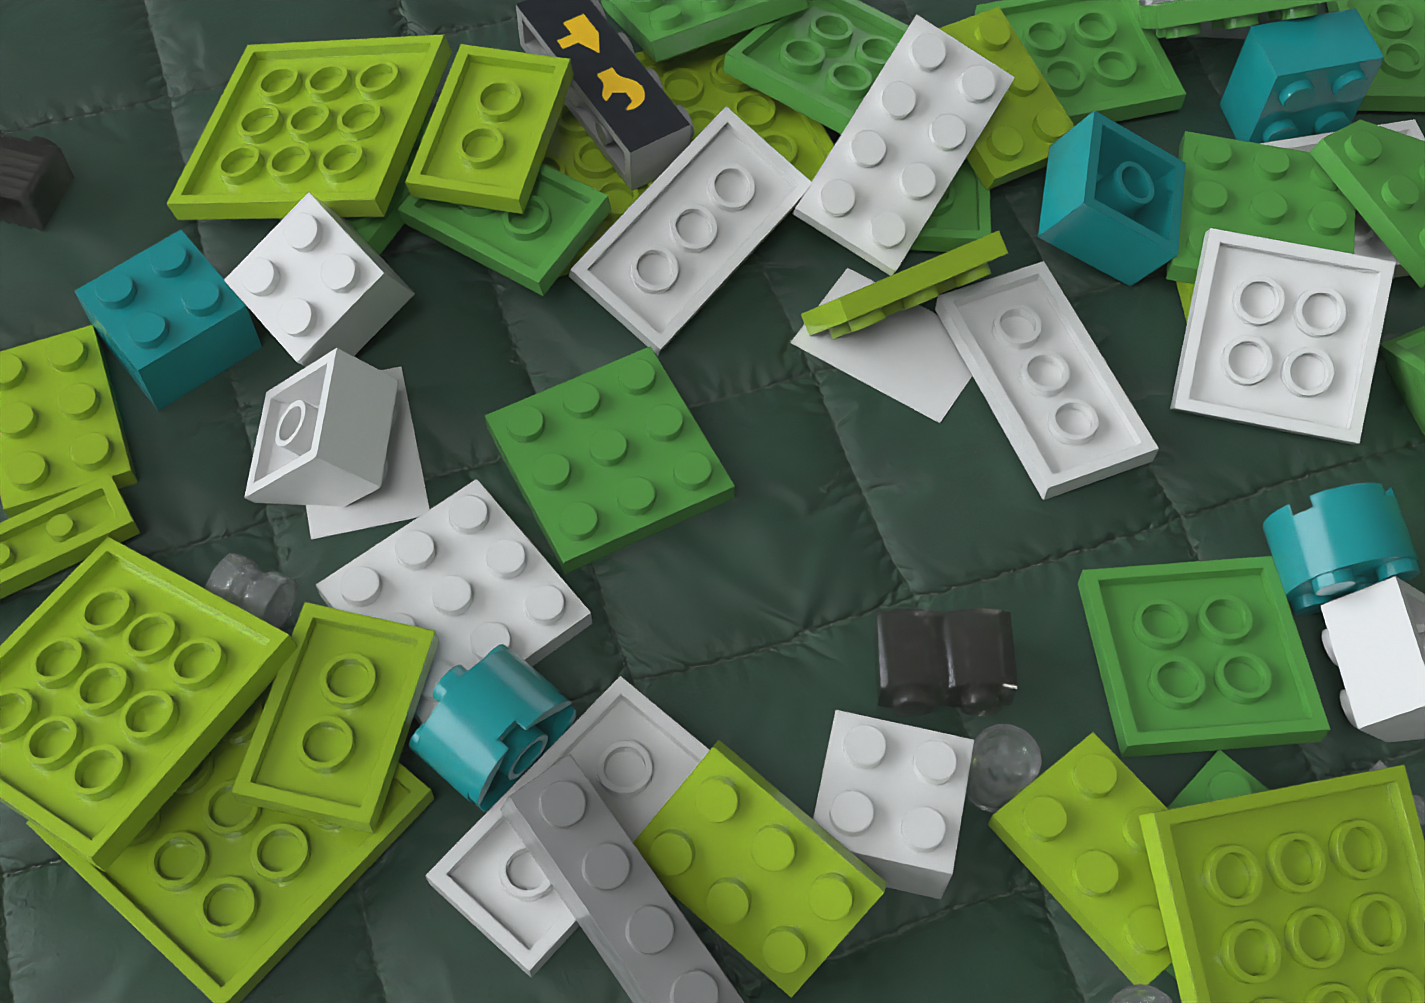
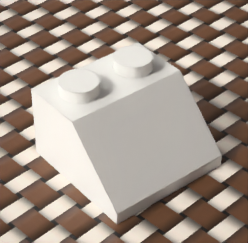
M336 348L267 391L244 498L254 503L345 507L381 488V484L388 471L386 453L390 430L397 417V408L394 404L398 379Z
M1394 576L1321 605L1327 629L1322 631V641L1332 662L1339 666L1345 689L1340 692V701L1350 723L1357 729L1385 742L1425 739V594Z

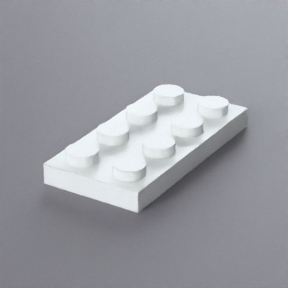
M916 14L792 214L892 276L897 271L1015 77Z
M726 106L570 269L569 277L646 346H651L655 354L659 355L800 202L811 181Z
M1044 261L938 296L935 310L1043 500L1154 460L1159 450L1157 444Z
M620 676L426 874V878L435 890L532 978L580 925L500 810L507 798L571 754L628 837L634 842L710 750Z

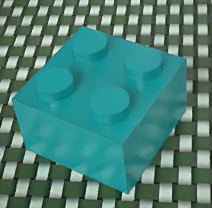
M1356 8L1251 26L1219 106L1236 140L1260 144L1336 132L1351 124L1384 56Z
M1094 110L1049 148L1038 237L1122 283L1132 286L1178 255L1186 163Z
M182 230L175 232L74 291L100 339L158 411L262 348L245 303L230 288Z

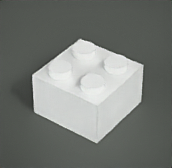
M308 193L224 279L294 360L305 367L336 348L355 356L415 294L344 217H340L328 205L311 193Z
M836 710L813 820L887 882L886 887L941 899L953 875L974 740Z

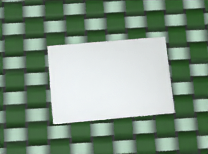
M847 268L819 306L875 282ZM920 305L904 309L887 316L886 319L835 339H832L829 329L810 336L804 324L790 342L938 423L942 421L972 377L970 370L939 316Z
M402 367L380 370L398 379L394 404L397 408V417L390 430L386 453L388 471L381 484V488L345 507L306 505L311 540L418 518L430 510Z

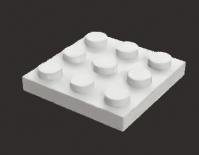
M1210 228L1205 232L1170 410L1346 444H1359L1396 262Z
M477 479L316 584L320 596L330 608L436 631L439 643L414 714L415 719L420 725L428 720L432 711L439 703L432 696L435 686L453 667L462 665L469 670L500 644L506 645L532 667L592 624L591 612Z

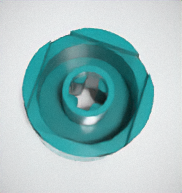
M1358 483L1324 490L1310 495L1313 507L1293 516L1290 504L1272 513L1263 522V530L1287 600L1291 604L1293 613L1296 616H1306L1322 612L1321 605L1331 602L1332 599L1341 598L1394 576L1406 581L1421 573L1419 569L1420 562L1395 490L1390 487L1385 492L1382 483Z
M500 644L493 648L484 659L471 669L467 670L464 666L457 665L440 679L432 694L433 698L439 703L432 711L428 720L413 734L409 742V748L470 803L478 806L483 812H488L523 776L522 774L537 759H540L573 725L576 709L570 705L572 702L552 683L514 651L510 650L506 645Z

